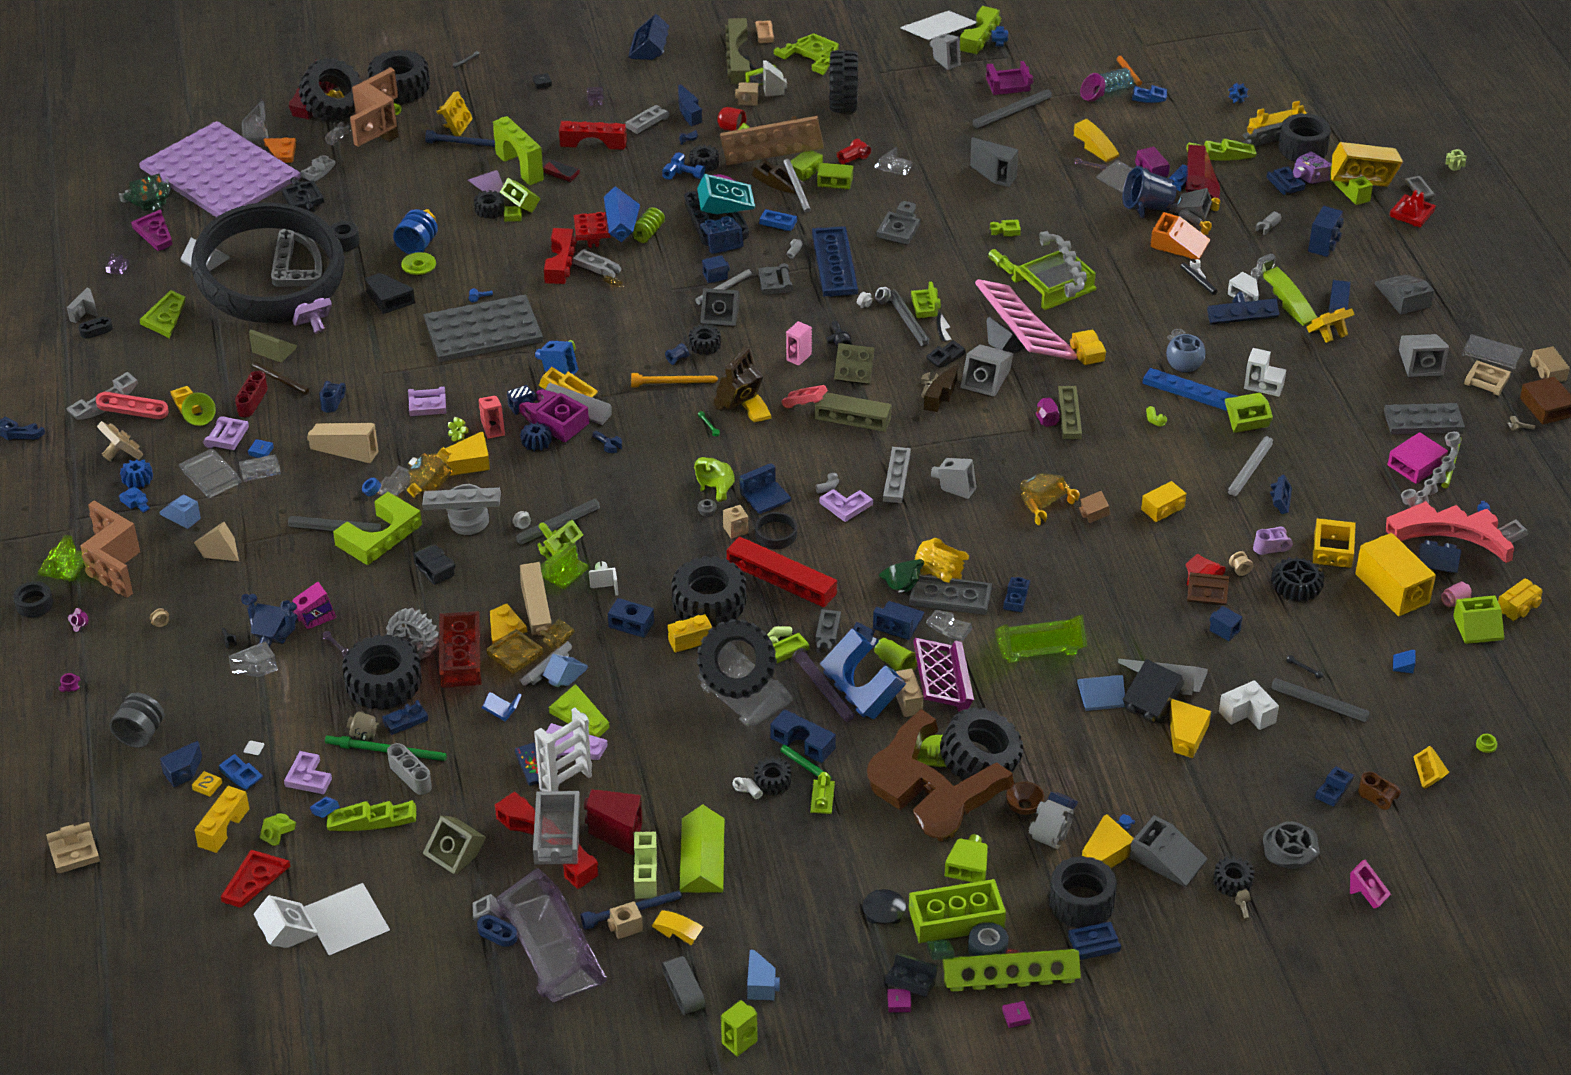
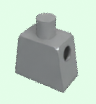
M942 34L931 40L930 46L933 47V57L947 70L961 65L959 37Z
M947 458L940 467L934 466L932 468L931 476L940 479L943 491L969 499L977 488L973 459Z

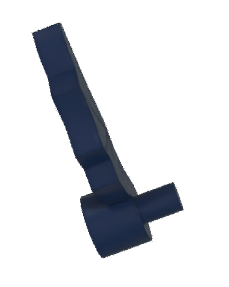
M697 130L688 133V135L681 133L679 137L680 144L683 145L686 140H696L698 137Z

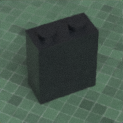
M1146 659L1122 699L1126 710L1132 714L1139 713L1143 715L1149 722L1154 723L1156 721L1161 724L1170 709L1171 700L1176 699L1184 685L1183 677Z

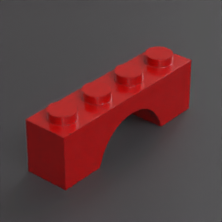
M561 121L559 128L560 147H577L581 140L592 137L603 141L608 149L625 150L627 141L626 124Z
M553 228L551 236L552 252L558 255L546 259L544 266L545 283L565 284L567 277H570L572 256L575 254L574 246L577 245L574 229Z

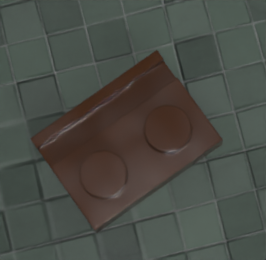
M1190 572L1187 602L1226 605L1229 576Z

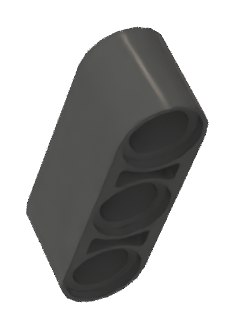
M681 956L662 962L664 976L682 1014L685 1015L706 1008L702 991L685 957Z

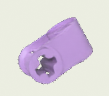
M1284 527L1260 529L1256 532L1253 549L1261 555L1285 552L1292 547L1293 542L1287 537V531Z

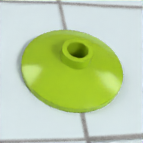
M412 253L402 260L401 266L408 274L422 275L429 273L435 268L436 260L428 253Z

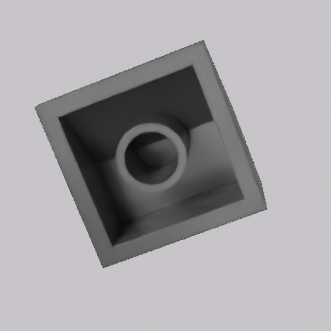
M703 288L700 323L736 326L740 292L737 290Z

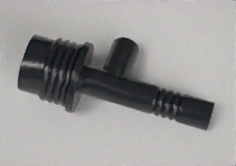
M833 321L832 327L836 334L826 337L828 344L834 342L837 348L838 343L852 345L849 333L842 331L838 321Z

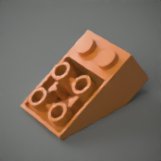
M1163 212L1152 230L1150 247L1200 260L1210 239L1180 216Z

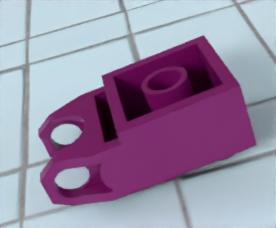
M543 389L538 390L536 393L539 403L524 402L519 405L520 413L529 423H545L546 427H550L551 435L563 442H567L589 424L588 407L561 392L557 394Z

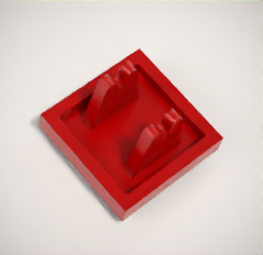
M1415 190L1412 197L1405 194L1390 211V217L1421 228L1435 211L1436 205L1425 202L1424 192L1418 195V190Z
M606 212L574 215L576 241L587 240L588 246L591 248L593 243H595L596 247H599L600 239L610 238Z

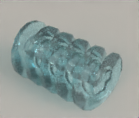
M1127 68L1100 74L1105 79V91L1107 93H1110L1111 90L1113 92L1116 89L1121 90L1122 87L1133 86V76Z

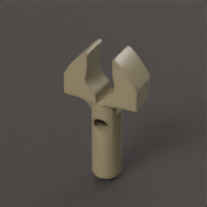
M930 372L922 376L921 384L925 385L921 394L922 398H924L932 382L939 376L937 373L935 378L929 380Z

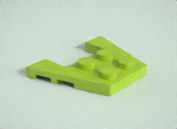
M813 33L798 39L795 44H786L785 48H775L774 55L787 59L796 52L803 57L816 61L812 65V71L824 75L830 66V52L839 50V43Z

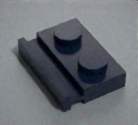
M1288 166L1276 169L1272 173L1270 171L1267 172V178L1283 195H1286L1287 192L1295 193L1305 190V183L1300 178H1296Z
M1111 922L1069 930L1068 936L1073 948L1079 951V960L1121 952V944L1118 942V937Z

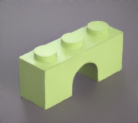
M634 832L635 899L657 897L656 832Z

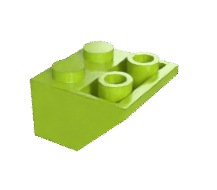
M1261 393L1224 400L1234 433L1270 426L1273 416L1268 400Z
M1496 596L1457 599L1453 617L1465 644L1504 640L1502 610Z

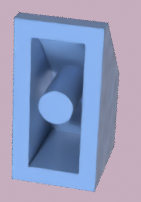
M184 494L159 512L160 515L187 529L201 519L198 502Z
M552 654L543 676L548 678V682L556 687L560 685L569 686L587 670L588 666L573 657Z
M750 950L747 983L748 999L775 1000V991H779L780 978L775 977V968L755 950Z

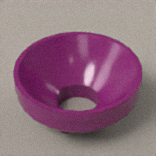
M1092 73L1087 76L1080 88L1081 97L1089 102L1102 97L1105 93V79L1098 73Z

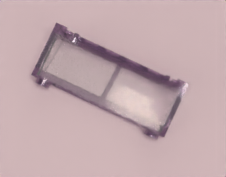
M539 868L496 897L499 907H497L499 913L503 918L508 917L512 925L517 929V935L539 977L537 990L542 997L545 998L547 996L551 1001L556 1002L600 986L607 981L559 887Z

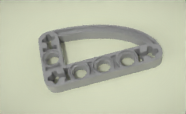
M285 229L279 231L271 273L272 284L279 287L312 285L323 275L322 260L317 245L311 238L298 232ZM294 241L302 243L311 252L315 262V270H290Z

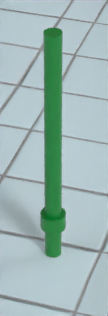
M326 735L325 744L338 745L344 749L352 747L387 753L388 747L391 746L354 740L348 736L334 737ZM406 747L415 757L446 761L447 753Z

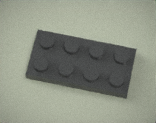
M1457 403L1394 404L1384 406L1390 434H1418L1419 432L1422 434L1461 433L1465 429Z

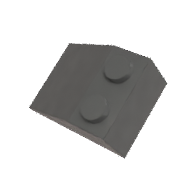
M1404 274L1375 282L1376 287L1400 315L1429 308L1432 305L1434 290L1426 280Z

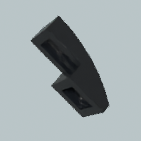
M952 340L943 348L940 346L935 348L926 356V359L937 367H942L957 360L966 351L964 347Z

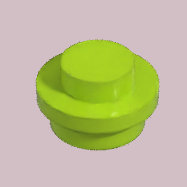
M1482 734L1477 739L1476 746L1482 752L1492 753L1497 749V741L1491 734Z

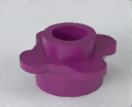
M76 608L75 612L68 616V621L73 626V630L78 632L81 627H85L88 624V616L80 608Z
M73 673L64 674L60 678L61 686H59V690L61 692L77 691L79 689L78 682L80 677Z

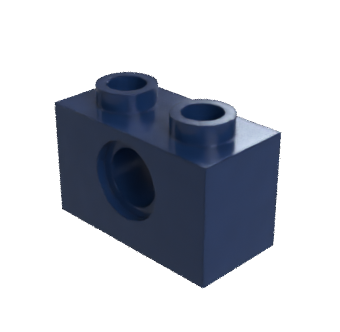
M617 598L608 612L609 628L645 638L654 624V608Z

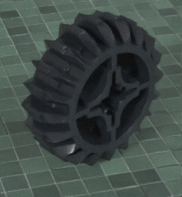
M1297 556L1295 559L1288 557L1287 560L1282 559L1280 563H1277L1272 570L1271 577L1273 589L1277 590L1278 595L1283 594L1284 598L1289 597L1291 601L1297 599L1299 602L1301 599L1308 601L1309 598L1314 599L1315 596H1318L1324 587L1325 580L1322 568H1319L1317 563L1313 564L1312 560L1307 561L1305 558L1298 559Z

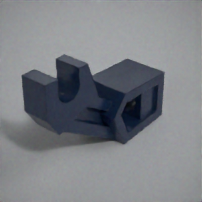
M3 417L0 420V435L7 440L39 439L45 434L44 428L40 427L38 429L36 423L19 427L17 422L7 417Z

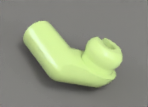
M775 626L767 635L772 644L778 642L780 636H791L792 628L790 626Z

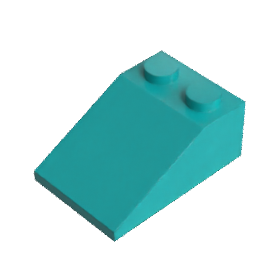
M704 174L697 188L701 211L722 214L755 208L752 189L749 184Z

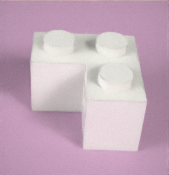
M1253 348L1247 363L1244 389L1279 397L1284 386L1286 370L1269 366L1271 352Z
M1254 680L1222 694L1219 713L1230 724L1248 717L1261 730L1276 723L1279 705Z

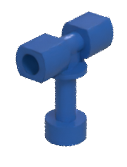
M676 153L671 158V163H668L663 168L662 177L672 179L676 172L681 174L683 171L694 174V178L702 179L705 174V167L701 165L696 167L684 165L685 155Z

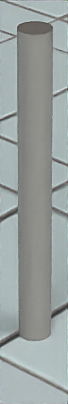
M785 159L784 165L805 213L811 211V208L790 159Z
M747 269L714 289L726 290L751 276L752 273ZM703 295L695 299L698 305L702 303Z

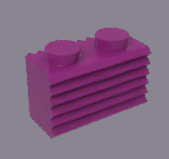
M1154 146L1137 151V157L1135 158L1137 166L1146 168L1149 172L1162 177L1169 176L1170 164Z

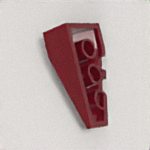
M1188 144L1186 193L1208 188L1211 199L1218 198L1220 200V186L1205 145Z

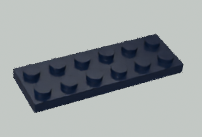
M846 226L812 228L823 297L858 294Z

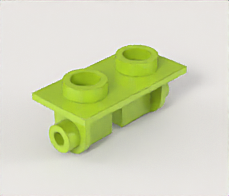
M822 772L818 776V780H814L811 813L832 814L835 781H830V776L826 772Z

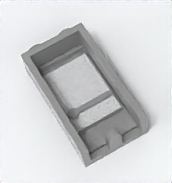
M579 791L536 792L533 843L534 864H578Z

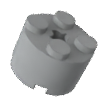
M1047 800L1045 803L1041 801L1036 812L1038 814L1036 822L1033 821L1029 828L1032 839L1058 849L1060 845H1057L1058 841H1064L1070 829L1072 819L1069 818V813L1073 814V809L1051 800Z

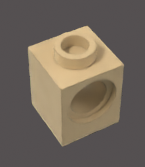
M739 83V89L735 90V99H738V105H758V83Z
M741 505L723 510V527L731 539L748 534V515Z
M635 902L610 909V919H607L608 926L611 932H615L618 939L643 931L642 916Z

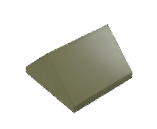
M251 329L249 331L252 352L280 363L297 348V345Z

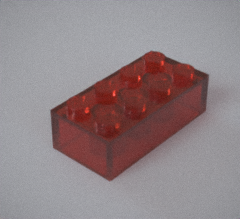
M479 611L439 614V673L441 687L482 685L481 623Z

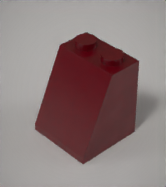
M591 789L589 798L586 797L584 801V810H587L585 824H588L589 834L630 855H635L634 832H641L643 824L641 795Z

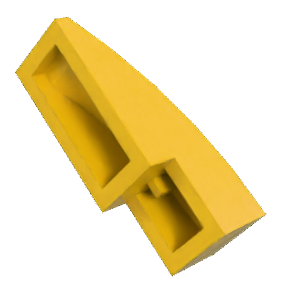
M1084 119L1074 125V136L1085 142V149L1105 162L1119 157L1118 151L1108 137L1088 119Z
M553 367L542 376L539 384L540 387L546 389L547 385L552 383L592 398L598 392L570 372L564 375Z

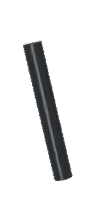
M1185 262L1181 264L1180 267L1212 295L1217 294L1218 290Z

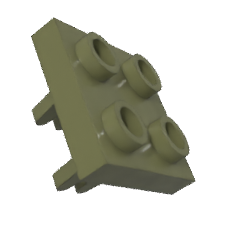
M838 343L834 379L870 384L875 348Z

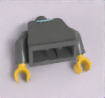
M1208 188L1181 194L1178 203L1170 204L1169 208L1171 214L1178 213L1185 221L1201 226V233L1208 235L1212 225L1209 221L1202 222V220L1206 219L1209 209L1213 211L1219 210L1220 200L1218 198L1211 199Z

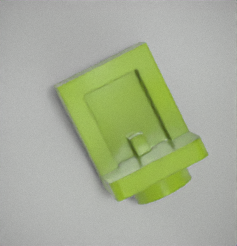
M280 813L265 818L260 838L274 846L279 845L281 834L295 830L296 822L289 819L287 815Z

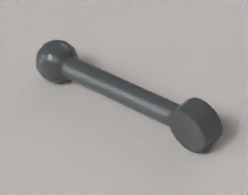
M475 51L473 55L464 60L453 63V68L457 69L459 65L468 60L479 57L480 53Z

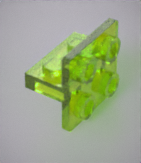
M64 535L58 546L52 548L38 570L39 575L69 581L76 579L85 563L82 558V551L76 550L72 536Z
M569 542L540 565L542 577L562 589H565L588 570V565L577 559L576 545L572 542Z

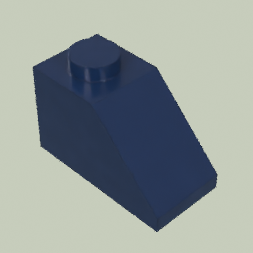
M196 741L160 758L162 771L173 787L193 779L202 759L200 744Z

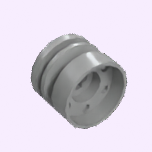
M462 484L451 490L479 489V487L472 484ZM487 507L446 509L450 526L458 534L472 535L478 533L489 523Z

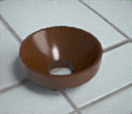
M1026 781L1015 783L1006 793V801L1009 808L1021 815L1036 813L1040 802H1044L1045 799L1044 792L1038 785ZM1026 802L1030 804V807L1021 808L1019 804Z

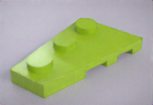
M170 290L140 319V324L170 338L186 302L185 296Z
M576 684L549 707V713L568 724L572 722L573 708H576L580 713H584L589 720V735L599 738L609 729L607 719Z

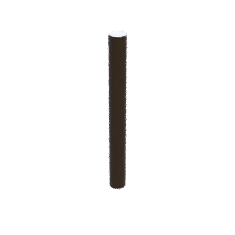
M256 361L252 363V368L263 371L266 375L305 395L309 393V388Z

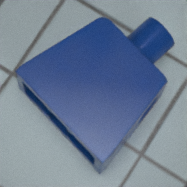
M549 341L535 352L536 359L542 360L546 372L551 367L564 375L567 372L574 375L578 371L572 342Z

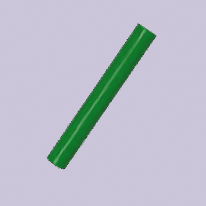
M787 745L782 746V753L818 777L824 772Z

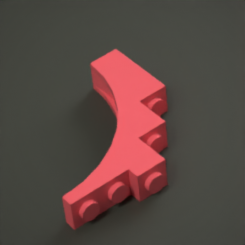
M1423 502L1389 516L1386 520V532L1388 534L1393 533L1400 541L1421 536L1456 537L1485 547L1505 563L1512 561L1513 544L1497 529L1498 519L1488 509L1467 517V514L1457 505L1437 513L1435 508L1431 507L1427 502Z

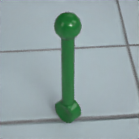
M699 411L698 417L702 418L712 430V435L715 437L719 436L720 431L712 426L703 411Z

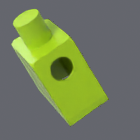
M972 834L969 836V840H957L945 862V877L969 882L986 880L988 845L981 843L982 839L980 836Z

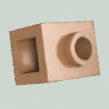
M1102 491L1080 499L1082 507H1079L1083 518L1087 517L1089 523L1110 515L1109 505Z

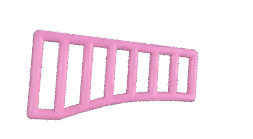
M980 279L976 280L977 287L1029 352L1070 360L1077 359V354L1069 344L1037 318L1009 285Z

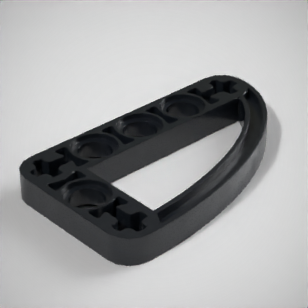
M698 191L687 192L684 195L685 206L701 243L709 246L707 234L700 228L701 223L710 220L707 212L701 211ZM738 211L725 213L742 228L743 240H746L749 237V228Z

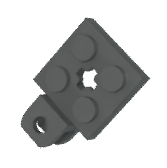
M902 201L896 213L888 212L877 230V237L909 244L920 225V219L916 218L914 214L916 204Z

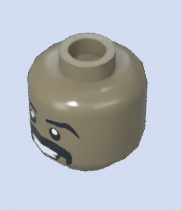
M357 712L354 717H349L346 728L350 729L349 734L351 737L368 741L370 738H374L379 723L376 722L374 716Z

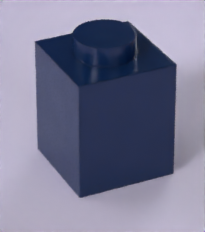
M722 255L702 260L703 275L708 283L728 279L730 267Z
M1224 606L1217 612L1214 611L1210 616V631L1227 641H1230L1241 631L1242 616Z

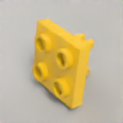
M453 92L444 106L439 107L440 110L436 111L437 114H443L447 122L444 126L445 128L450 127L454 136H460L473 119L459 92Z
M1345 308L1334 311V313L1330 314L1329 312L1311 320L1312 324L1306 326L1308 333L1320 330L1327 343L1333 340L1330 326L1335 325L1341 338L1347 336L1345 320L1354 315L1353 309L1345 310Z

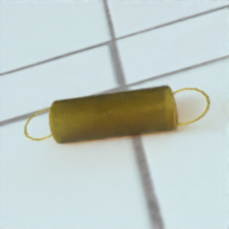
M605 275V282L617 287H621L623 284L622 281Z

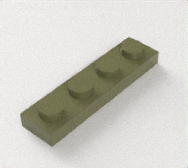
M1058 386L1063 439H1082L1077 387Z

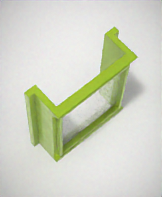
M1056 251L1021 266L1014 264V276L1011 279L1015 283L1026 279L1042 294L1041 307L1044 310L1096 290L1094 285L1095 272L1077 256L1076 261L1081 263L1080 272L1085 271L1087 281L1084 282L1083 290L1076 292L1074 297H1067L1065 294L1066 283H1074L1075 286L1078 284L1074 282L1073 274L1069 272L1068 263L1064 262L1062 252Z

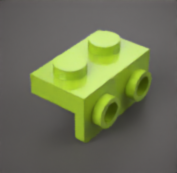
M929 282L928 290L911 291V299L917 318L938 316L941 302L940 298L937 299L938 292L937 288H934L933 282Z

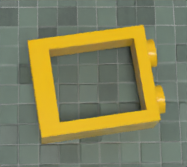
M1317 518L1314 532L1313 563L1352 568L1355 523ZM1320 538L1349 541L1348 550L1320 547Z

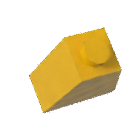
M479 432L447 447L446 449L452 453L448 456L447 462L439 458L440 469H444L445 476L490 470L489 456L483 432Z
M1174 699L1171 700L1169 720L1173 752L1190 758L1194 757L1209 727L1211 711Z
M1106 814L1084 847L1082 856L1101 860L1112 868L1130 857L1131 843L1134 838Z

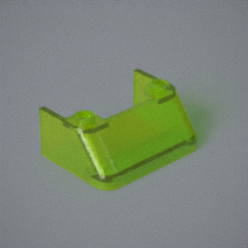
M1078 615L1068 620L1008 627V624H1005L995 629V636L1002 658L1007 660V663L1019 662V658L1061 652H1065L1066 655L1078 654L1077 650L1087 647L1083 615Z

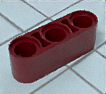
M263 371L252 372L238 392L235 402L237 413L240 417L252 416L266 394L268 388Z

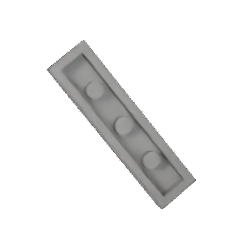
M892 447L883 495L884 502L902 503L911 448Z
M499 487L424 491L422 506L423 510L500 506L501 490Z

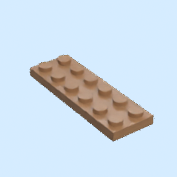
M817 116L720 133L727 165L824 148Z

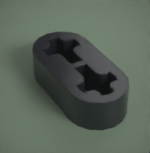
M100 317L81 323L78 328L80 336L88 339L110 332L113 326L109 317Z

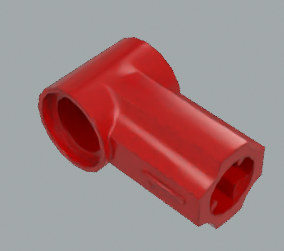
M855 139L849 147L837 152V158L842 165L859 157L866 159L871 153V147L862 140Z

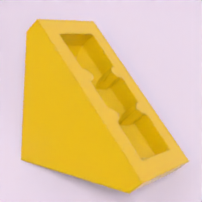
M1431 746L1413 756L1424 789L1449 773Z

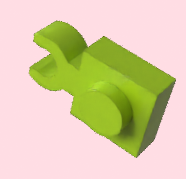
M1002 220V223H990L991 235L1003 233V236H1015L1021 233L1019 220Z

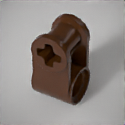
M1368 771L1362 774L1358 787V793L1362 798L1369 800L1383 810H1387L1391 807L1392 801L1400 797L1401 791L1394 783L1387 781L1374 772Z

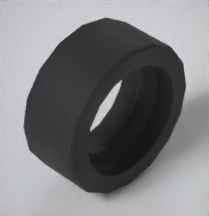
M32 581L24 583L16 589L13 595L17 612L25 617L41 616L47 613L53 606L50 587L43 582ZM31 596H43L38 602H23Z

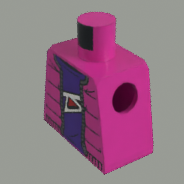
M319 582L306 589L292 601L297 605L296 610L293 611L298 615L295 624L302 621L305 627L310 629L336 618L327 593Z

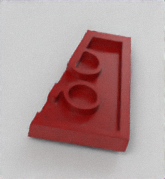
M250 850L221 895V901L242 908L290 867V861Z

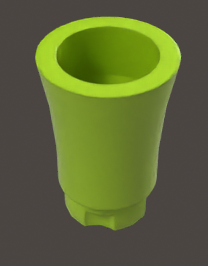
M882 638L874 648V653L895 671L913 669L914 672L917 667L915 652L898 645L892 640Z

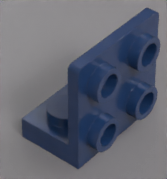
M726 216L716 221L707 220L705 223L700 224V228L708 236L709 252L711 254L744 247L742 228L732 217Z
M772 463L739 476L740 494L759 514L791 501V497L776 482V467Z
M888 601L884 609L876 607L873 611V629L910 640L924 617V612Z

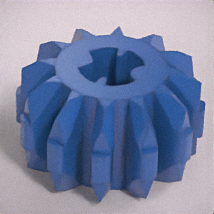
M129 460V463L123 464V468L120 469L122 482L128 488L134 486L136 488H144V485H149L153 479L150 463H146L145 460Z

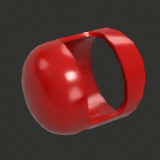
M724 107L719 112L718 125L723 130L735 131L737 130L739 114L741 113L742 115L739 128L743 123L746 124V114L744 110Z

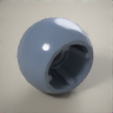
M1181 334L1174 337L1168 344L1166 351L1169 364L1180 372H1192L1198 369L1204 362L1206 354L1203 342L1191 334Z

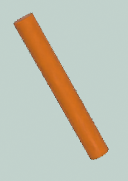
M1118 56L1117 61L1134 83L1140 86L1142 81L1124 58Z

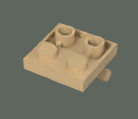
M89 822L77 826L72 824L62 827L60 831L46 834L57 874L100 861Z

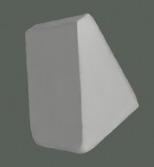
M491 894L473 902L474 921H478L485 915H493L500 918V902Z

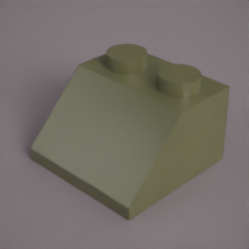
M441 816L423 854L453 874H457L478 855L486 837L456 817Z

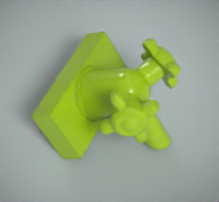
M573 520L567 522L558 531L554 530L553 533L545 523H540L538 527L547 540L543 542L545 544L544 547L540 542L537 546L541 555L550 559L551 557L548 555V552H551L555 558L581 538L583 534Z

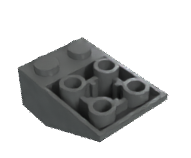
M972 137L970 166L993 183L1010 187L1017 177L1019 150Z
M1153 815L1131 843L1130 859L1184 887L1189 884L1208 859L1175 826Z

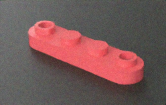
M101 392L96 396V405L103 411L153 419H163L169 413L167 403L161 400L111 392Z

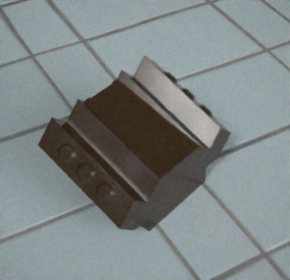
M743 347L725 368V373L721 377L716 391L717 395L713 399L716 409H723L724 406L728 410L733 409L739 404L756 397L764 376L754 365L750 347Z

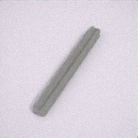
M1268 436L1263 438L1229 487V495L1237 496L1272 446V438Z

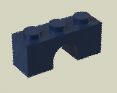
M785 709L770 724L771 739L787 746L795 740H805V755L820 763H823L836 748V734Z

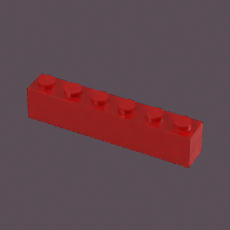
M739 536L727 549V560L730 563L736 564L742 571L825 608L837 594L836 579Z

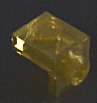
M558 619L548 632L541 630L540 634L544 637L543 642L552 648L554 645L559 648L568 641L575 631Z

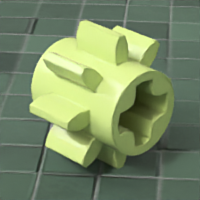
M1452 150L1451 154L1447 153L1445 164H1449V168L1452 170H1459L1461 166L1465 167L1467 156L1461 150Z

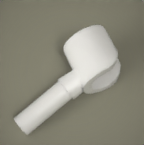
M1196 259V263L1190 261V267L1206 279L1200 269V260Z

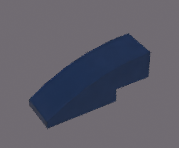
M681 84L678 85V102L682 116L691 126L702 123V108L699 107L698 98Z

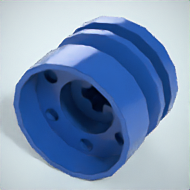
M418 209L411 210L394 230L393 239L396 245L407 254L424 252L437 234V223L427 212Z

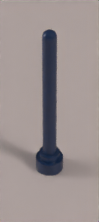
M427 130L425 135L426 143L433 144L436 141L495 147V140L441 135L434 132V130Z
M675 891L639 901L635 904L640 911L679 900L682 897V893ZM610 910L596 914L590 911L580 913L584 930L592 929L598 922L610 919Z

